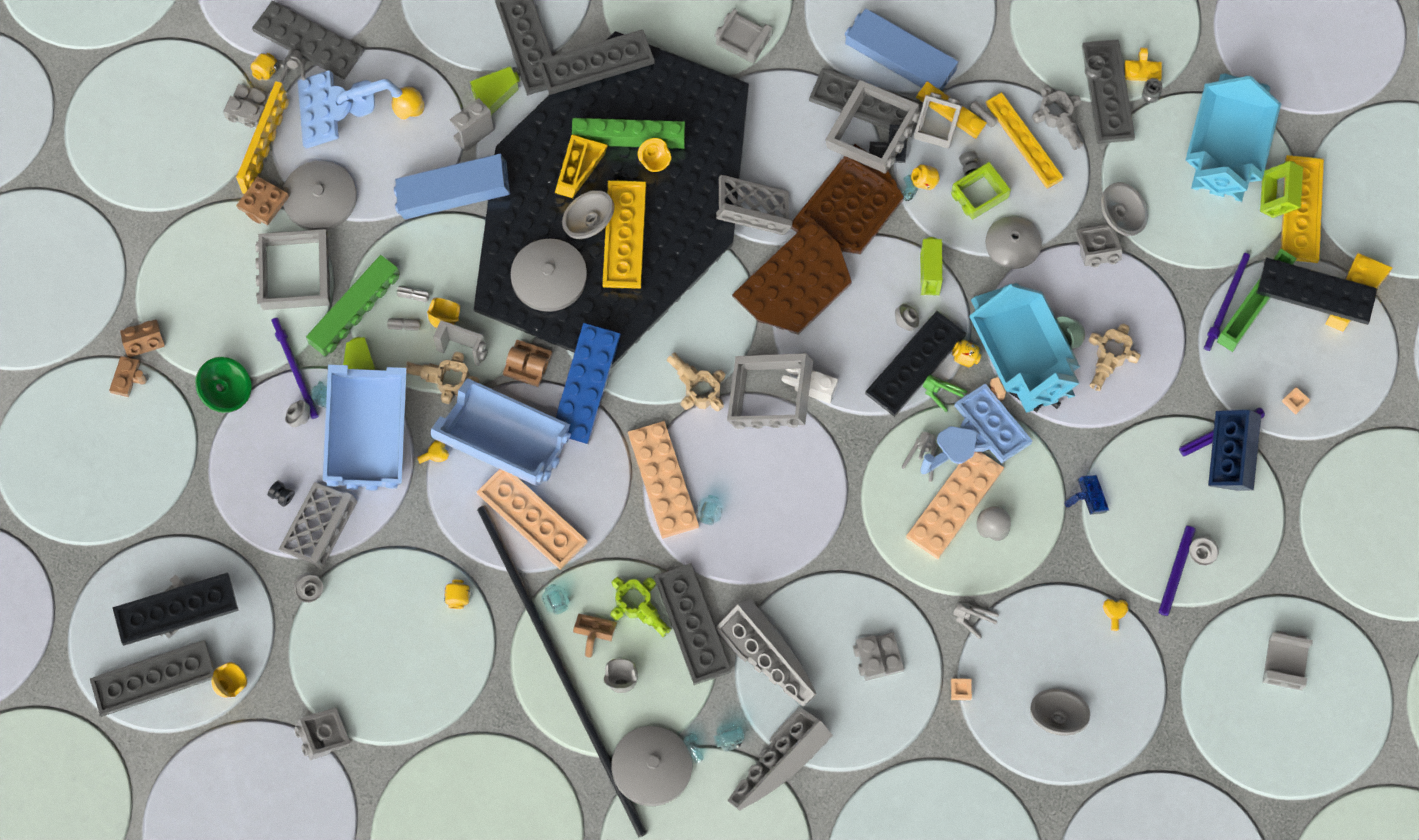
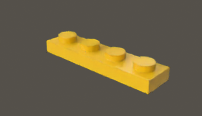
M928 81L916 96L923 103L927 94L930 95L931 92L942 95L941 99L948 100L951 98ZM930 101V108L950 122L953 121L956 108ZM962 106L956 126L976 139L987 122Z

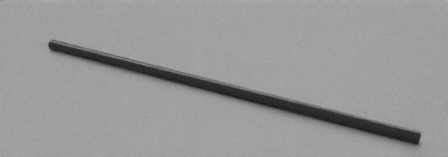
M485 505L479 507L477 511L638 838L645 836L647 831L632 801L620 792L614 782L611 770L612 760Z

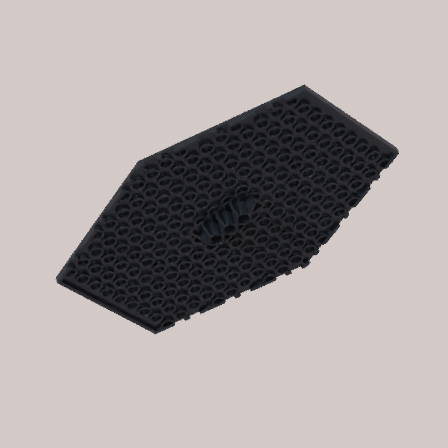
M615 31L606 40L622 36L624 34ZM650 44L649 47L654 58V64L548 95L495 147L494 155L501 154L507 162L510 195L488 200L473 308L476 313L575 353L583 323L620 333L611 368L668 312V309L675 302L681 299V296L688 289L690 290L702 278L709 268L733 246L735 223L716 219V212L719 210V177L724 175L740 179L749 83ZM573 118L685 122L684 148H669L671 161L665 169L659 172L647 170L638 158L640 147L607 146L605 155L573 198L555 193L572 135ZM608 181L646 182L641 288L603 287L606 227L598 234L584 239L572 238L563 229L562 219L568 206L577 197L590 191H603L608 194ZM725 182V186L729 191L734 189L730 183ZM735 191L732 195L738 200V193ZM728 197L725 198L726 204L734 205ZM542 239H557L569 243L578 250L586 265L587 281L582 294L574 303L557 311H540L527 306L518 298L512 286L511 267L515 257L524 247Z

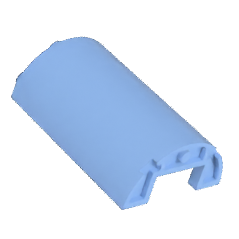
M328 365L323 481L327 482V486L343 485L347 486L348 490H358V487H366V490L377 491L378 487L396 489L402 483L406 368L387 367V371L348 369V365Z
M468 378L458 390L457 403L446 418L440 416L431 428V437L536 486L541 485L544 481L547 482L551 476L552 468H557L560 462L558 457L564 443L567 444L571 433L568 432L570 424Z

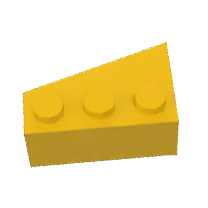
M571 135L555 193L573 198L605 155L608 145Z

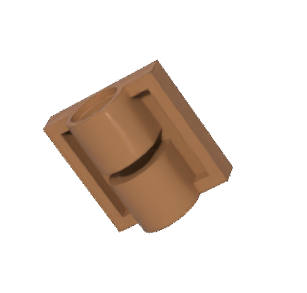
M257 176L236 206L254 222L259 224L262 222L269 225L289 198V195Z
M516 340L514 347L512 346L508 353L503 376L539 387L552 357V351Z

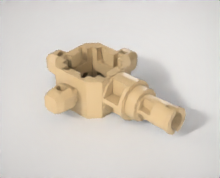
M1121 324L1117 330H1107L1104 337H1101L1098 333L1091 334L1089 342L1094 346H1099L1096 353L1098 356L1095 369L1096 374L1090 383L1092 389L1097 385L1095 390L1100 391L1106 377H1109L1116 367L1122 366L1125 359L1132 363L1138 362L1141 355L1135 350H1130L1133 342L1131 337L1127 335L1129 332L1128 325ZM1114 339L1115 342L1124 344L1123 347L1125 349L1121 356L1115 357V354L1105 352L1106 349L1104 347L1108 340Z
M455 352L451 360L446 359L442 361L440 366L432 363L422 366L407 362L405 367L406 374L421 376V379H425L426 382L435 383L439 391L442 392V402L446 404L452 402L453 395L458 396V390L467 378L479 383L477 377L469 375L468 368L463 363V353ZM450 369L455 372H462L461 382H459V385H455V387L451 384H443L444 374L450 371Z
M676 352L672 354L673 357L670 355L667 362L678 371L679 379L686 385V396L682 399L681 406L688 410L694 404L699 409H706L711 405L715 411H720L724 407L723 401L719 398L720 383L725 379V373L722 370H717L712 375L708 371L700 370L698 372L693 365L690 366L688 363H685ZM700 381L708 382L714 388V392H711L707 398H699L692 391V388L697 386Z

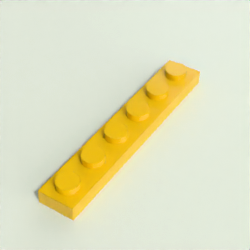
M1001 92L987 100V107L998 119L1000 125L1044 186L1048 189L1061 182L1063 176Z

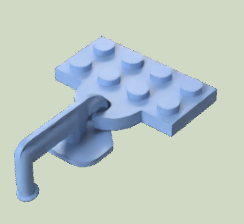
M330 70L307 77L304 81L302 79L298 80L303 146L310 148L339 139L337 122L344 119L349 112L356 117L368 115L375 108L374 93L388 89L393 97L398 98L402 95V90L390 80L382 79L372 83L364 80L353 84L350 90L346 91L342 87L334 86L333 73Z
M984 384L955 402L954 406L965 419L962 421L960 428L950 426L938 434L937 443L944 452L936 457L931 454H925L920 472L927 474L949 459L956 464H962L972 458L974 452H983L988 449L992 451L1002 464L1031 445L1032 439L989 387Z

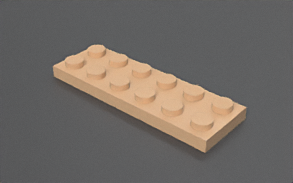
M665 421L629 431L628 436L661 538H667L699 528Z
M974 452L972 458L957 466L909 531L906 538L939 559L1000 476L1004 467L982 452Z
M499 469L477 491V495L560 570L587 544V540L518 477Z

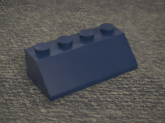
M1252 410L1215 412L1208 486L1235 491H1254L1261 423L1260 414Z

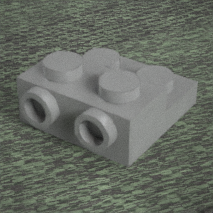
M238 84L233 97H229L223 112L226 119L233 123H243L249 128L257 127L270 93Z
M1110 225L1076 230V238L1085 266L1098 267L1102 263L1116 264L1122 260V247L1115 230Z
M894 633L877 637L873 635L856 640L853 651L855 657H859L861 664H858L860 675H864L865 681L904 672Z
M337 708L300 718L294 728L297 738H301L303 741L302 752L304 756H309L310 760L329 755L331 751L350 745Z

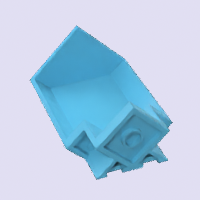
M1220 74L1219 81L1205 84L1186 156V161L1196 169L1191 189L1199 190L1204 188L1210 190V194L1224 197L1226 194L1233 196L1236 201L1242 202L1244 193L1248 190L1249 182L1263 180L1281 103L1269 93L1271 87L1257 82L1252 76L1240 78L1228 74Z
M1015 283L971 299L975 312L969 317L1006 392L1018 395L1026 413L1033 411L1040 404H1043L1045 407L1057 403L1061 397L1068 396V398H1072L1075 396L1072 389L1080 383L1074 371L1080 365L1043 292L1022 287Z

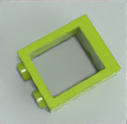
M1286 161L1281 165L1265 170L1261 188V213L1275 218L1301 208L1302 166L1293 161ZM1286 177L1285 196L1276 199L1277 180Z
M988 162L953 183L951 195L956 202L958 201L961 204L965 215H969L973 220L1008 199L1011 190L991 163ZM985 177L997 193V196L974 208L962 190Z
M928 237L923 239L920 252L921 295H940L942 285V239H937L936 237Z

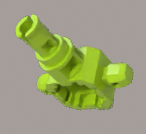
M620 577L612 580V586L617 591L615 600L618 607L615 606L610 615L615 621L620 620L625 613L629 618L638 617L644 624L652 626L662 638L672 630L660 618L658 610L651 604L650 592L656 585V582L651 577L645 579L642 584L636 579H630L627 583ZM630 589L638 590L645 597V601L633 610L622 601V597Z

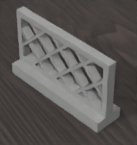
M721 175L719 177V210L716 212V219L785 235L792 227V220L789 219L788 191ZM725 182L730 183L734 189L729 191L725 186ZM741 187H746L751 193L746 195ZM736 191L742 199L738 201L732 193ZM757 192H764L767 198L763 200ZM752 195L759 202L756 206L749 199ZM774 196H782L783 203L780 204ZM728 197L734 205L726 204L725 198ZM769 199L776 206L773 210L766 203ZM745 201L751 209L744 208L741 203ZM762 205L768 213L760 212L758 207ZM779 210L783 214V218L778 217L774 212Z
M314 482L279 550L323 569L357 504L354 496ZM317 489L324 491L325 496L315 500L314 494ZM336 496L341 498L339 504L331 506L329 499ZM327 500L329 508L319 512L317 504ZM314 506L316 513L306 517V509ZM331 512L332 517L330 521L323 523L321 516ZM318 517L320 525L310 528L308 521ZM305 523L307 530L297 534V526ZM322 529L323 534L321 538L314 540L312 533ZM309 534L311 542L301 545L299 538ZM297 541V548L292 550L286 548L289 542ZM313 546L314 551L311 557L305 556L303 550Z

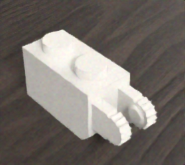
M801 368L786 369L787 372L798 377L795 379L783 375L781 380L786 384L794 386L798 392ZM812 370L809 396L830 404L837 388L838 379Z

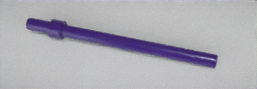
M1243 253L1215 322L1207 333L1208 338L1204 345L1206 351H1211L1215 339L1219 337V329L1250 259L1248 253Z
M277 317L273 318L271 322L276 331V339L281 343L304 401L310 405V416L312 419H316L319 415L288 343V335L282 328Z

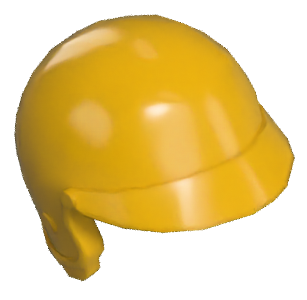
M414 87L400 88L402 95L398 98L393 97L391 102L394 113L401 119H408L409 116H420L425 109L421 93Z
M648 139L642 143L638 150L639 161L651 172H659L665 169L671 161L670 150L662 139Z
M433 298L427 311L429 322L435 328L438 327L440 320L455 325L459 320L460 305L450 300Z
M228 662L216 668L211 680L213 690L219 696L225 698L236 697L246 687L248 682L244 671L233 662Z

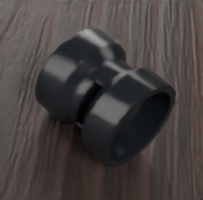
M277 480L270 487L267 495L271 499H276L278 504L285 507L293 499L295 491L291 488H286L283 482Z

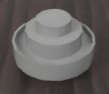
M902 304L896 308L895 317L899 327L912 331L919 326V317L914 308L907 304Z
M303 400L290 405L286 412L285 422L291 427L307 423L310 417V405Z
M1201 536L1191 543L1189 553L1195 563L1206 566L1212 564L1217 559L1219 547L1212 538Z
M303 574L294 583V594L302 602L310 603L316 601L323 592L322 581L314 574Z

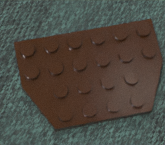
M854 143V145H853L854 147L865 151L864 149H862L861 147H859L858 145H856V144ZM844 156L793 219L791 229L797 233L813 219L839 243L841 252L861 255L903 202L904 196L888 171L886 173Z
M811 219L732 294V297L758 322L799 335L852 284V280L839 243L815 220Z

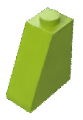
M510 66L472 80L470 85L475 99L479 98L488 107L491 115H493L519 90L518 82H520L517 72H513Z
M355 337L346 342L343 365H348V369L375 370L365 337Z

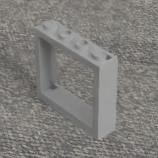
M859 80L825 139L827 148L886 173L891 165H894L897 153L902 151L903 142L906 137H910L914 123L919 121L921 114L919 104ZM866 94L908 111L882 158L840 141Z
M326 229L258 234V241H256L255 247L256 252H259V258H256V269H259V275H256V285L259 286V292L256 293L257 304H260L262 310L330 306L329 239ZM319 243L320 295L268 299L267 246Z
M806 353L736 356L727 421L737 429H744L745 427L760 429L762 426L772 428L788 426L795 428L798 425H805L813 360ZM801 368L795 415L741 416L747 370Z

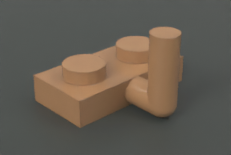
M120 357L109 389L110 393L129 397L133 383L146 384L147 380L143 372L138 370L140 366L139 360Z
M578 614L573 633L588 636L585 648L586 657L590 658L593 656L595 638L612 641L617 622Z

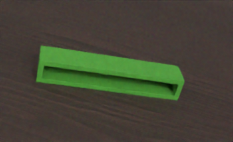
M573 118L572 135L608 146L640 147L648 139L659 138L666 142L668 148H684L685 122Z
M1280 249L1274 257V260L1294 265L1297 259L1283 249ZM1260 279L1217 340V343L1231 352L1236 349L1271 299L1270 297L1256 294Z
M380 255L306 336L308 344L325 357L328 353H332L336 349L338 342L341 339H345L350 332L349 330L354 325H358L362 316L374 307L377 299L382 298L386 294L387 288L397 282L400 275L398 267Z

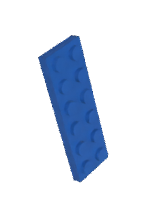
M583 323L556 414V419L570 424L568 432L571 433L569 439L589 444L620 339V333Z

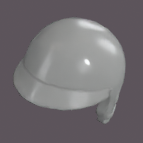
M997 506L989 507L980 512L977 518V530L981 536L1001 541L1009 534L1011 518L1003 508Z
M613 659L607 662L604 683L617 693H626L632 690L638 680L636 664L628 659Z

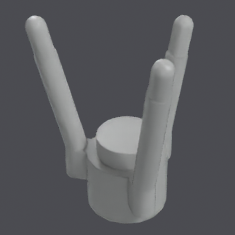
M289 50L288 55L281 64V67L285 66L278 82H283L289 68L296 69L299 66L301 67L302 80H305L304 65L306 60L302 59L300 51Z
M928 432L921 433L920 438L916 439L915 445L905 459L902 469L909 463L917 448L921 450L918 457L920 460L923 458L924 453L930 450L931 455L935 457L937 444L934 443L936 437ZM934 470L929 472V482L933 480Z
M962 601L958 603L953 615L957 616L956 621L963 624L979 639H981V635L965 619L969 620L971 615L997 624V620L981 613L994 617L999 616L998 613Z

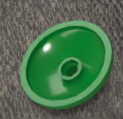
M215 357L209 359L199 368L196 374L195 387L201 401L214 411L221 413L234 412L243 407L250 397V377L245 368L231 358Z

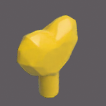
M436 440L429 446L427 453L418 456L417 459L420 464L427 460L443 462L448 459L449 452L445 449L444 443Z
M1107 599L1103 603L1104 612L1111 618V630L1119 631V620L1126 615L1129 609L1128 603L1125 600L1114 601L1113 599Z

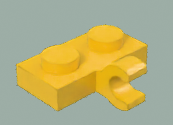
M1140 48L1138 54L1139 61L1125 60L1124 62L1125 80L1147 81L1154 78L1161 82L1162 62L1147 61L1148 48Z

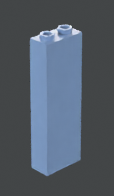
M866 8L862 14L859 13L856 16L854 25L852 27L849 26L845 32L846 45L921 88L928 81L943 91L957 71V60Z
M501 154L395 179L396 186L394 187V193L397 197L395 208L397 213L404 219L510 195L507 162Z

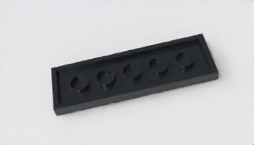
M1266 257L1256 294L1368 325L1378 288Z
M936 311L865 391V394L895 417L922 387L930 374L932 375L950 355L955 344L964 339L966 332Z
M228 572L112 607L123 646L239 611Z

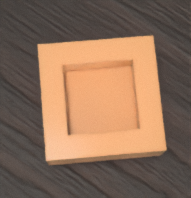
M998 377L991 379L989 385L991 391L999 401H1003L1007 392L1002 382H1000Z
M1296 387L1282 402L1296 415L1310 402V399Z
M951 679V700H971V679Z

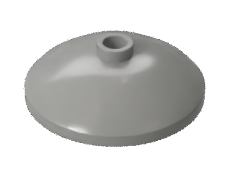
M1119 182L1111 184L1104 190L1101 197V208L1107 223L1115 231L1125 236H1134L1142 232L1148 221V212L1141 195L1130 185Z
M590 191L582 194L566 209L562 219L563 229L570 237L576 239L589 238L598 234L608 225L614 212L613 200L603 191Z
M1009 216L1001 218L992 224L987 232L985 245L989 256L998 265L1009 269H1020L1036 260L1041 250L1042 240L1038 229L1030 221L1021 217ZM1016 235L1018 239H1013L1012 236Z
M1048 689L1038 693L1031 702L1030 714L1032 719L1040 728L1049 733L1061 736L1073 735L1083 731L1089 723L1090 709L1087 703L1073 692L1063 689Z

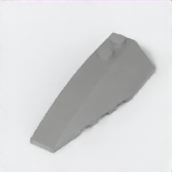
M750 598L737 604L715 628L743 661H748L755 666L754 669L768 676L770 678L769 681L781 686L786 694L802 706H805L817 694L809 677L788 644Z
M799 707L772 735L769 740L771 744L766 750L763 749L758 755L760 759L757 764L749 768L748 777L746 780L740 781L727 801L740 811L760 800L798 772L833 735L821 720Z

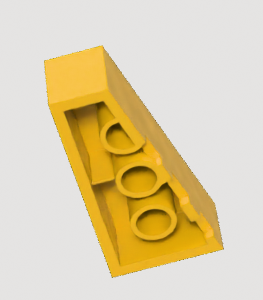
M1357 253L1345 279L1379 288L1388 277L1392 267ZM1329 314L1325 324L1343 332L1352 320Z

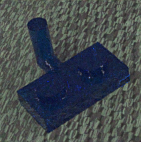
M1097 475L1082 476L1077 479L1082 492L1074 494L1064 502V505L1069 508L1079 500H1085L1090 515L1103 514L1109 511Z

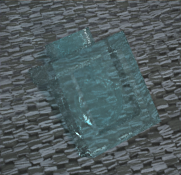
M319 381L317 386L313 387L311 396L314 404L326 408L327 386H324V383Z

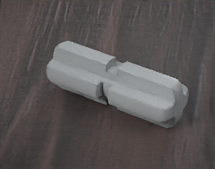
M975 101L970 105L969 109L978 117L981 116V119L987 122L989 127L996 125L998 119L989 111L986 112V109L981 104Z
M399 286L397 296L428 302L429 292Z
M390 318L388 319L387 327L394 330H402L404 328L405 330L418 331L420 329V321L413 319L403 321V319Z

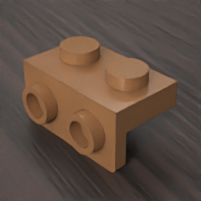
M157 319L146 321L137 326L127 327L120 331L122 344L129 358L165 346Z

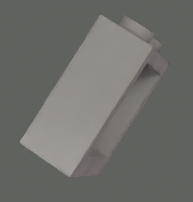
M931 92L930 95L927 94L925 96L913 138L949 149L962 104H959V100L949 98L948 100L941 99L942 95ZM930 101L956 108L947 139L921 131Z

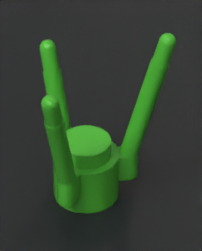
M931 374L923 384V388L926 389L925 394L930 396L945 412H948V409L933 394L934 392L938 393L943 388L960 397L964 396L963 393H967V390L945 382Z

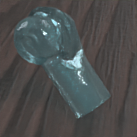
M911 175L903 178L907 186L905 191H902L905 201L912 200L918 191V188L913 184Z
M694 733L686 735L683 742L695 763L702 761L704 756L696 745L697 736Z

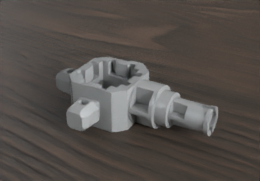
M1049 86L1043 87L1041 89L1043 99L1040 109L1032 115L1034 123L1045 121L1047 126L1057 127L1059 133L1067 137L1072 149L1077 150L1076 146L1079 149L1083 146V142L1076 133V123L1071 116L1073 109L1081 103L1080 97L1078 95L1068 97L1066 92L1060 90L1053 92ZM1054 102L1056 104L1060 103V105L1063 104L1065 112L1060 114L1059 117L1057 115L1054 116L1050 114V110L1046 105L1050 106Z

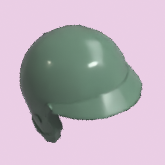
M1065 316L1056 318L1071 349L1080 347L1085 339V330L1082 324L1076 319Z

